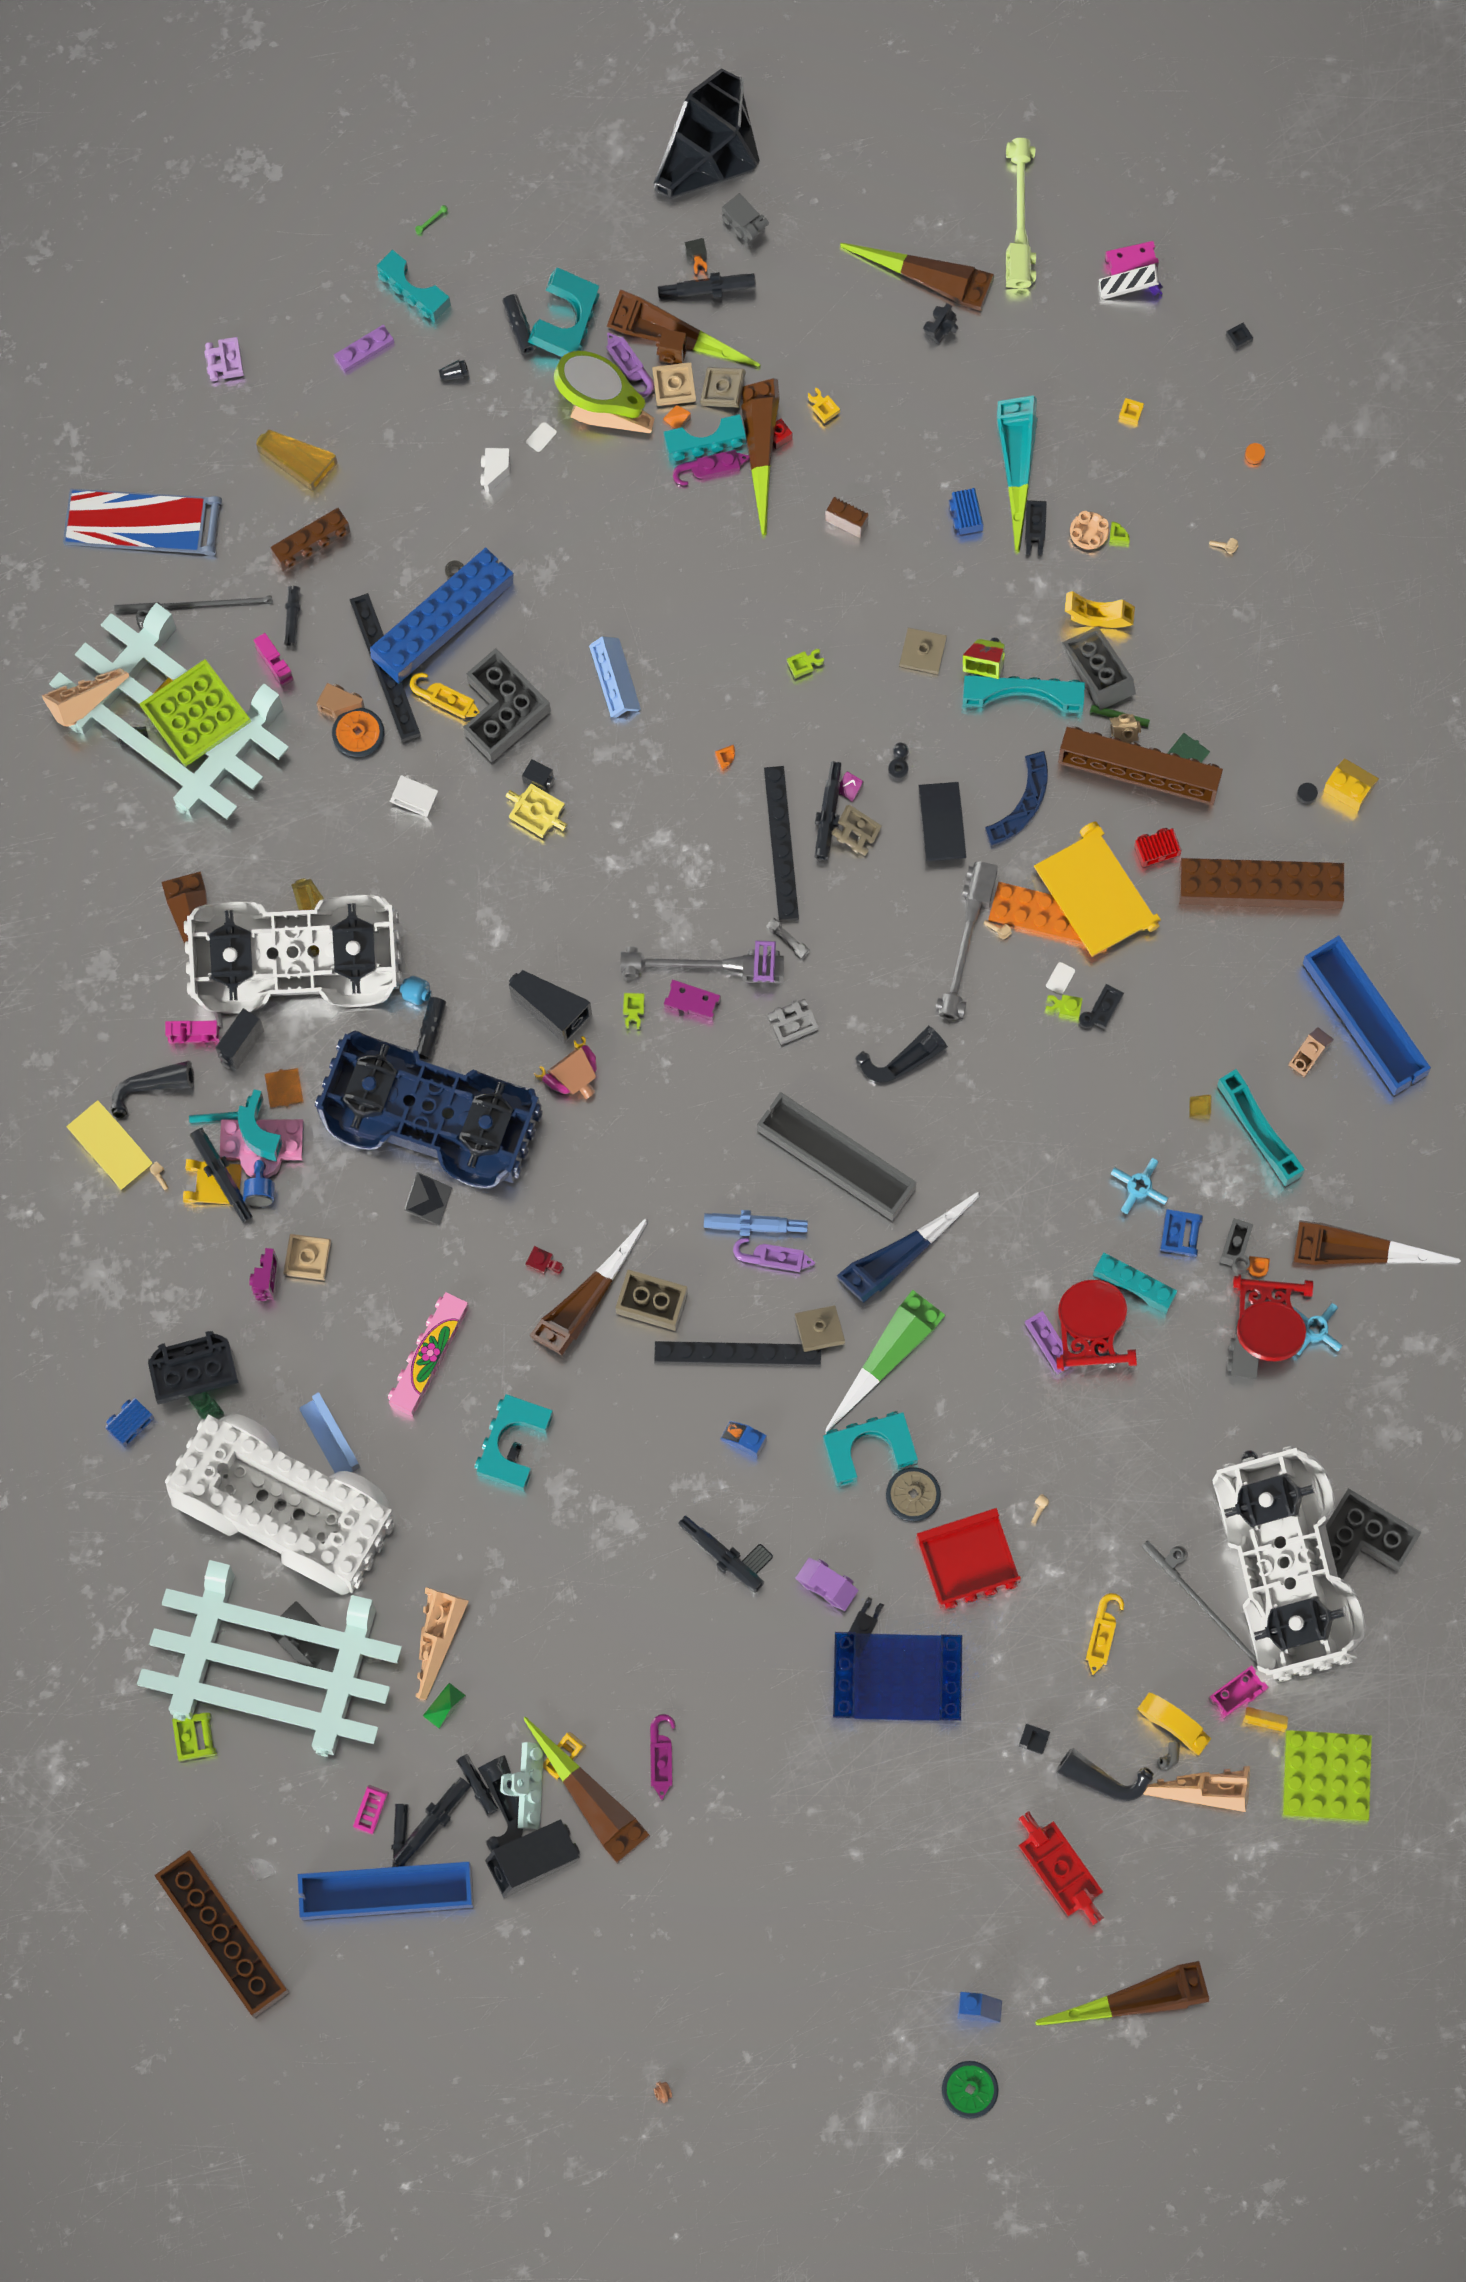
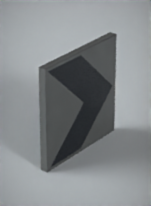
M416 1172L404 1211L439 1226L452 1187Z

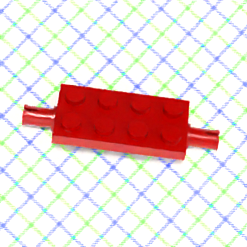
M1030 1811L1022 1815L1018 1820L1029 1833V1838L1018 1845V1847L1067 1917L1080 1909V1911H1084L1093 1926L1098 1921L1100 1922L1104 1919L1093 1903L1094 1899L1103 1893V1890L1053 1821L1045 1827H1040L1030 1814Z

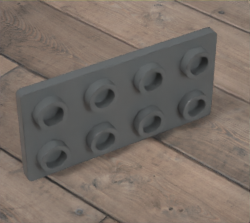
M297 1601L280 1616L321 1626ZM268 1632L298 1664L333 1672L340 1649Z

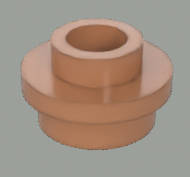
M657 2082L654 2094L658 2101L661 2100L663 2103H666L668 2099L672 2098L670 2087L667 2082Z

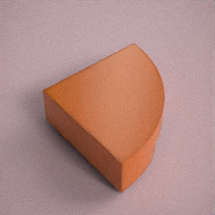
M734 744L715 751L722 771L728 769L734 761Z

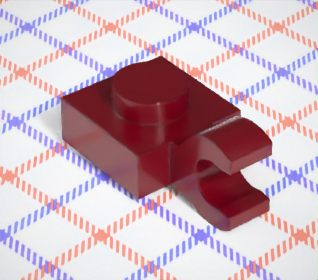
M536 1246L533 1247L525 1263L527 1267L543 1274L546 1273L547 1269L561 1274L564 1268L562 1263L552 1260V1253Z

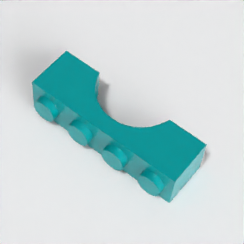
M393 249L376 265L378 277L383 282L391 284L392 289L397 294H403L410 305H416L426 318L430 317L436 321L451 306L450 297L436 285L429 288H417L411 285L406 279L408 272L407 261Z
M740 414L721 418L718 429L707 437H694L688 434L683 427L663 432L669 461H680L685 457H697L706 452H719L724 448H737L746 444V435Z
M1106 1253L1102 1254L1093 1272V1276L1097 1279L1135 1293L1149 1306L1164 1314H1167L1178 1292Z

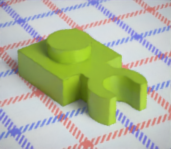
M820 649L813 650L809 656L804 651L787 658V663L794 678L812 672V665L821 666L824 664V658L815 659V656L820 654Z
M624 993L623 1015H629L625 1020L627 1029H629L631 1021L637 1022V1029L641 1027V1020L638 1015H644V993Z
M1048 995L1047 1001H1052L1054 1005L1046 1006L1045 1010L1047 1012L1059 1010V1016L1079 1020L1082 998L1062 995V1000H1058L1057 997Z

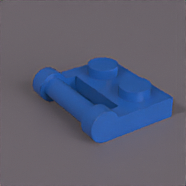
M1167 1209L1160 1251L1197 1257L1198 1249L1196 1248L1199 1227L1203 1221V1216ZM1186 1221H1191L1189 1245L1185 1247L1182 1246Z

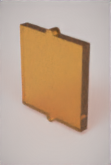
M298 1068L280 1069L277 1072L265 1074L270 1109L282 1106L288 1108L289 1105L304 1103Z

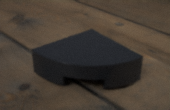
M513 1443L507 1455V1460L514 1463L517 1462L523 1447L522 1444Z

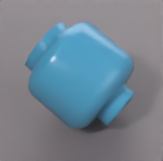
M416 976L405 978L400 986L402 998L415 1005H421L428 1001L432 994L429 982Z

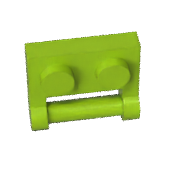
M211 1713L195 1714L192 1716V1720L187 1718L185 1721L172 1719L179 1762L217 1755L216 1748L213 1747L209 1721L211 1720ZM195 1722H201L205 1744V1749L199 1750Z

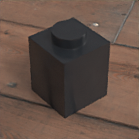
M531 759L522 774L523 783L527 785L533 784L543 791L551 788L555 780L553 769Z

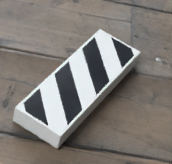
M1153 264L1099 279L1102 299L1159 285L1156 265Z

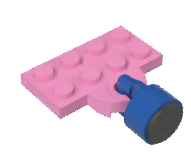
M303 1119L257 1120V1125L262 1130L281 1135L283 1144L277 1162L262 1158L248 1148L242 1138L238 1120H221L220 1158L225 1156L228 1161H241L245 1174L252 1177L244 1181L243 1201L255 1207H264L274 1202L275 1183L269 1177L277 1174L282 1160H302Z

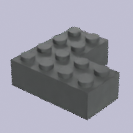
M497 648L466 673L468 683L489 705L463 726L464 733L492 763L551 712L550 702Z
M1349 1488L1326 1524L1337 1575L1341 1579H1344L1360 1551L1398 1572L1421 1534L1419 1530Z

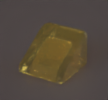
M1211 1095L1190 1097L1189 1117L1210 1118Z

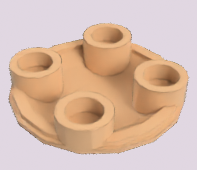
M1082 511L1071 523V539L1080 548L1096 549L1108 539V521L1098 513Z

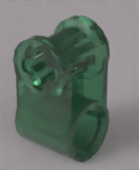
M203 1392V1397L199 1401L193 1400V1395L188 1396L190 1403L196 1409L201 1419H206L208 1414L215 1418L219 1414H224L220 1406L207 1392Z

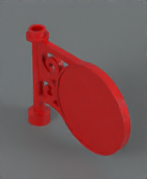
M1241 1274L1234 1276L1233 1288L1240 1291L1237 1337L1242 1347L1251 1355L1266 1361H1282L1296 1355L1304 1345L1306 1326L1302 1317L1292 1307L1290 1296L1292 1292H1303L1304 1297H1312L1313 1281L1304 1280V1284L1241 1279ZM1275 1290H1283V1291H1286L1285 1294H1284V1292H1282V1291H1277V1292H1275V1299L1272 1297V1294H1271V1293H1272L1273 1291H1275ZM1251 1292L1248 1296L1251 1306L1245 1309V1295Z
M1085 1280L1071 1286L1063 1294L1058 1308L1063 1354L1060 1357H1056L1057 1370L1061 1369L1064 1371V1367L1125 1362H1128L1129 1366H1137L1136 1349L1127 1350L1128 1354L1117 1355L1113 1348L1114 1338L1124 1326L1127 1318V1304L1121 1291L1114 1285L1102 1280ZM1067 1333L1073 1338H1075L1071 1342V1349L1074 1353L1078 1354H1073L1069 1351L1067 1344ZM1076 1345H1083V1351L1081 1352V1347H1076ZM1097 1345H1103L1104 1348H1101V1346H1098V1352H1099L1100 1354H1105V1353H1107V1352L1109 1351V1354H1110V1355H1106V1356H1099V1355H1097V1354L1095 1353V1347H1096Z

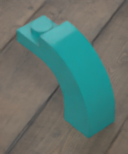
M254 1089L252 1095L247 1098L246 1107L239 1106L238 1124L245 1144L251 1151L262 1158L277 1162L283 1144L281 1135L266 1132L257 1125V1118L264 1099L262 1091Z

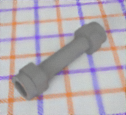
M773 918L766 927L773 934L777 933L795 949L794 953L798 957L803 959L810 952V949L803 942L800 944L782 928L780 921Z

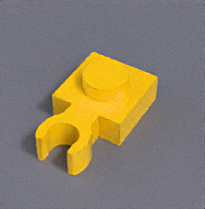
M815 388L817 396L812 397L808 393V399L810 402L815 403L812 409L825 424L840 413V408L829 395L823 398L821 391Z

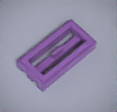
M755 941L754 982H774L776 941ZM759 946H763L762 975H758ZM768 946H772L770 976H766Z

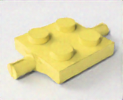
M530 784L521 795L511 790L508 791L509 793H507L506 797L515 802V807L509 815L511 820L542 838L553 826L563 831L566 830L565 828H567L568 824L558 819L559 814L565 807V803L533 784Z

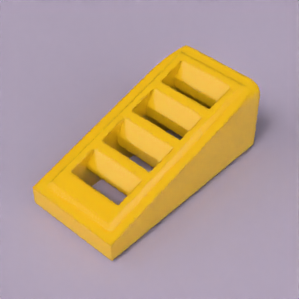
M568 1732L557 1746L560 1749L564 1747L570 1752V1758L574 1761L586 1744L573 1733ZM570 1741L577 1748L574 1750L567 1742ZM547 1757L543 1763V1768L553 1777L559 1779L558 1773Z

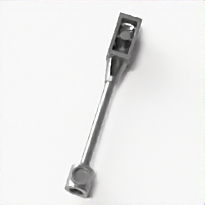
M975 862L973 867L969 866L966 878H969L970 882L969 886L964 885L962 897H966V926L950 993L944 994L942 999L938 998L935 1009L939 1011V1016L942 1018L958 1020L959 1017L963 1018L967 1002H964L958 995L974 924L978 919L981 908L989 909L998 865Z
M626 947V952H621V972H623V977L637 978L639 977V972L641 973L645 967L723 968V970L743 973V981L754 982L755 950H748L747 955L723 960L650 959L645 958L642 952H638V948ZM771 950L768 951L766 976H770ZM776 950L774 982H783L784 956H780V951ZM759 951L758 975H762L763 955H760Z

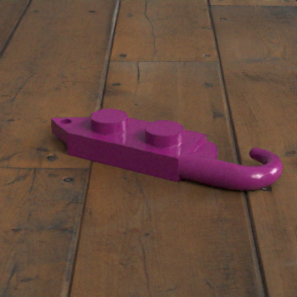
M735 450L697 458V460L677 465L673 471V478L680 485H688V481H682L679 478L680 472L691 469L695 477L705 479L740 471V467L750 458L749 455L738 453Z
M666 1714L654 1717L650 1725L651 1787H654L661 1800L664 1799L669 1788L673 1786L672 1743L668 1737L659 1735V1723L663 1720L669 1721L672 1728L676 1727L674 1719Z

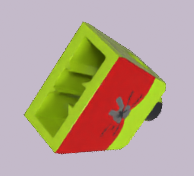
M995 637L991 638L990 641L977 639L963 654V672L999 679L1005 661V645Z

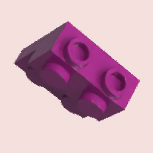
M265 1248V1254H261L260 1266L262 1268L255 1267L254 1274H250L249 1285L252 1286L253 1295H255V1299L258 1301L273 1299L278 1258L274 1249Z

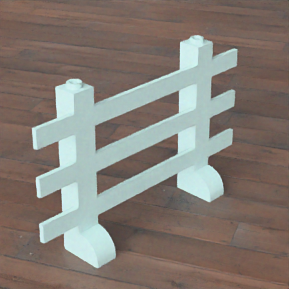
M156 603L144 620V628L137 633L111 613L101 626L127 645L124 651L112 663L85 642L75 653V656L99 674L121 668L128 672L129 677L84 718L69 727L76 733L80 731L85 735L92 725L98 721L183 786L173 797L178 811L183 814L186 812L192 816L204 802L228 820L237 809V806L215 790L225 776L230 772L253 790L263 779V776L240 760L250 747L256 742L278 760L289 749L286 744L266 730L283 710L279 694L266 684H263L253 697L250 710L246 713L251 723L205 753L209 757L195 773H192L108 709L122 691L139 704L153 695L152 692L133 679L147 662L151 663L172 680L187 672L185 668L160 650L161 646L177 629L172 614ZM60 672L49 683L54 689L67 686V689L77 686Z
M209 1560L203 1597L166 1588L162 1605L197 1614L191 1637L154 1628L149 1645L183 1653L185 1657L179 1677L142 1668L137 1685L173 1694L169 1706V1711L173 1718L185 1721L186 1718L192 1720L198 1700L314 1729L316 1732L312 1748L316 1751V1754L327 1757L328 1754H335L340 1736L370 1744L375 1743L378 1727L345 1719L351 1696L386 1704L389 1686L357 1679L363 1655L398 1663L402 1646L368 1638L376 1613L371 1599L351 1596L347 1612V1626L345 1632L228 1604L227 1601L235 1578L232 1568L228 1564ZM221 1621L340 1649L334 1670L329 1672L216 1644L215 1641ZM209 1661L328 1689L322 1711L319 1713L203 1684Z

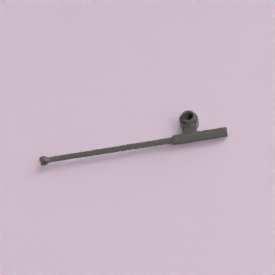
M268 595L263 598L163 604L159 602L114 605L115 613L138 612L136 614L137 625L144 628V620L156 603L163 608L256 602L272 603L273 600L272 596Z
M1147 1540L1142 1547L1174 1580H1177L1257 1666L1256 1656L1181 1578V1574L1174 1568L1178 1563H1182L1187 1559V1550L1183 1546L1173 1547L1170 1555L1165 1559ZM1177 1551L1181 1552L1180 1558L1176 1556Z

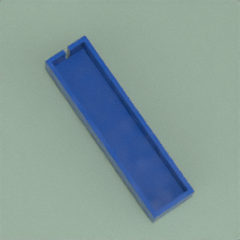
M485 547L370 647L371 658L399 684L513 584L514 573L502 562L498 564V558Z
M1339 935L1304 957L1303 965L1394 1096L1408 1088L1411 1082L1414 1084L1429 1074L1430 1065Z
M470 1862L298 1874V1893L301 1897L305 1896V1899L299 1898V1915L302 1920L473 1908Z

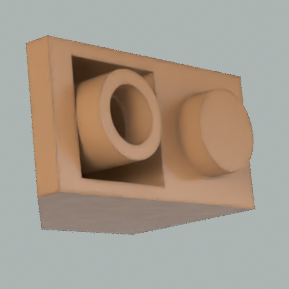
M329 683L326 684L316 703L319 711L334 718H337L342 713L365 707L363 699L359 694L355 692L348 693L340 685H331Z
M1317 1027L1308 1035L1288 1065L1305 1077L1324 1055L1334 1039Z

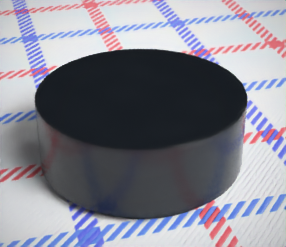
M1312 783L1301 784L1297 791L1299 801L1304 804L1313 803L1318 795V790Z

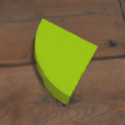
M1112 521L1110 542L1129 544L1130 537L1128 532L1119 523Z

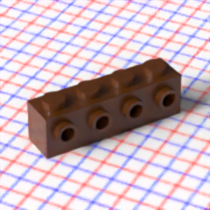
M336 508L271 546L272 556L281 570L285 571L350 533L349 523L340 509Z

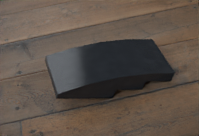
M959 782L919 785L926 861L966 858Z

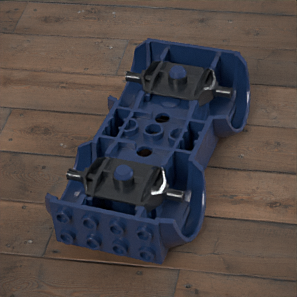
M356 1030L345 1034L343 1039H339L336 1048L338 1051L336 1058L333 1057L330 1062V1074L325 1076L322 1084L324 1090L322 1095L317 1096L315 1102L320 1120H322L327 1131L336 1139L352 1147L366 1150L377 1149L386 1142L438 1158L442 1168L450 1176L462 1183L478 1188H492L503 1181L514 1183L515 1178H519L522 1170L520 1166L522 1159L525 1160L528 1155L529 1140L532 1141L535 1136L536 1121L540 1122L543 1110H541L542 1105L534 1089L515 1085L474 1069L463 1075L421 1061L416 1050L403 1048ZM405 1096H414L415 1103L412 1106H406L403 1103ZM430 1101L434 1103V1108L430 1111L424 1110L423 1104ZM445 1108H451L454 1111V1115L452 1118L446 1119L442 1116V1111Z

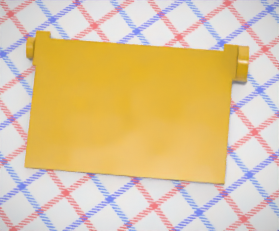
M1096 821L1089 823L1081 829L1080 834L1083 839L1034 865L1035 870L1092 957L1142 929L1143 931L1148 929L1149 932L1156 930L1160 926L1158 923L1161 921L1157 913L1152 914L1102 837L1105 833Z

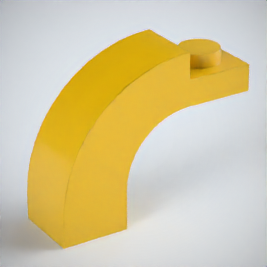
M1068 592L1066 594L1065 612L1071 615L1072 621L1083 625L1120 628L1134 624L1135 606L1125 600L1106 603L1094 602L1075 592Z
M1149 1692L1137 1708L1149 1721L1171 1732L1197 1755L1201 1754L1211 1740L1196 1721L1173 1704Z

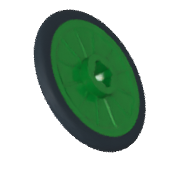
M964 2061L954 2065L946 2073L942 2083V2096L945 2104L953 2113L963 2118L971 2119L985 2115L993 2108L998 2098L999 2088L994 2073L987 2066L976 2061ZM968 2085L975 2087L971 2095L965 2091Z

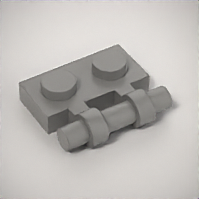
M806 999L792 1001L790 1005L783 1008H775L773 1012L767 1014L770 1021L779 1020V1023L774 1024L773 1028L781 1045L819 1030L811 1009L805 1012L802 1011V1008L808 1006ZM792 1012L796 1013V1015L791 1018H785V1015L790 1014Z

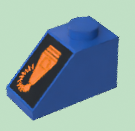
M730 1420L720 1439L758 1458L767 1441V1435L748 1425Z

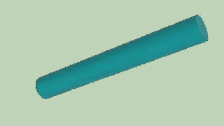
M238 1111L189 1115V1123L238 1120Z

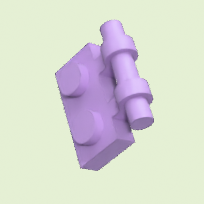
M237 337L218 340L219 347L213 348V343L211 342L205 344L206 350L204 354L208 360L207 373L210 375L211 381L218 380L219 372H223L224 379L244 376ZM217 356L221 357V363L216 364L215 361Z

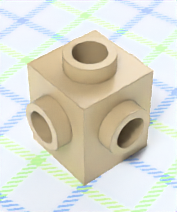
M1121 714L1119 717L1109 718L1111 737H1117L1126 743L1139 741L1138 733H1141L1140 722L1135 720L1133 714Z

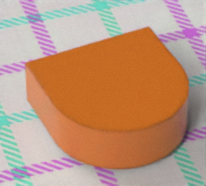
M1249 1256V1275L1255 1279L1265 1277L1269 1270L1270 1258Z

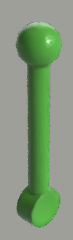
M442 205L440 210L423 225L416 226V233L422 234L426 226L439 215L448 211V207Z

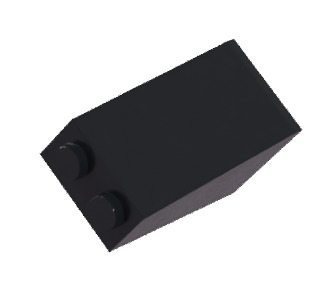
M524 970L519 974L515 973L509 980L511 997L564 1044L592 1015L591 1003L587 999Z
M560 1819L493 1849L485 1862L503 1898H506L576 1863L580 1858V1851L576 1843H573L570 1838L568 1826L563 1824Z

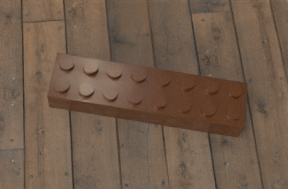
M1076 726L1066 727L1058 760L1062 764L1213 805L1223 769L1216 764L1209 763L1207 765L1200 763L1199 760L1194 758H1181L1176 753L1167 754L1157 748L1151 747L1148 749L1141 747L1140 744L1135 742H1122L1117 737L1108 738L1098 732H1085Z
M1181 858L1179 904L1342 909L1344 903V863Z
M190 1850L154 1875L252 2017H257L290 1993Z

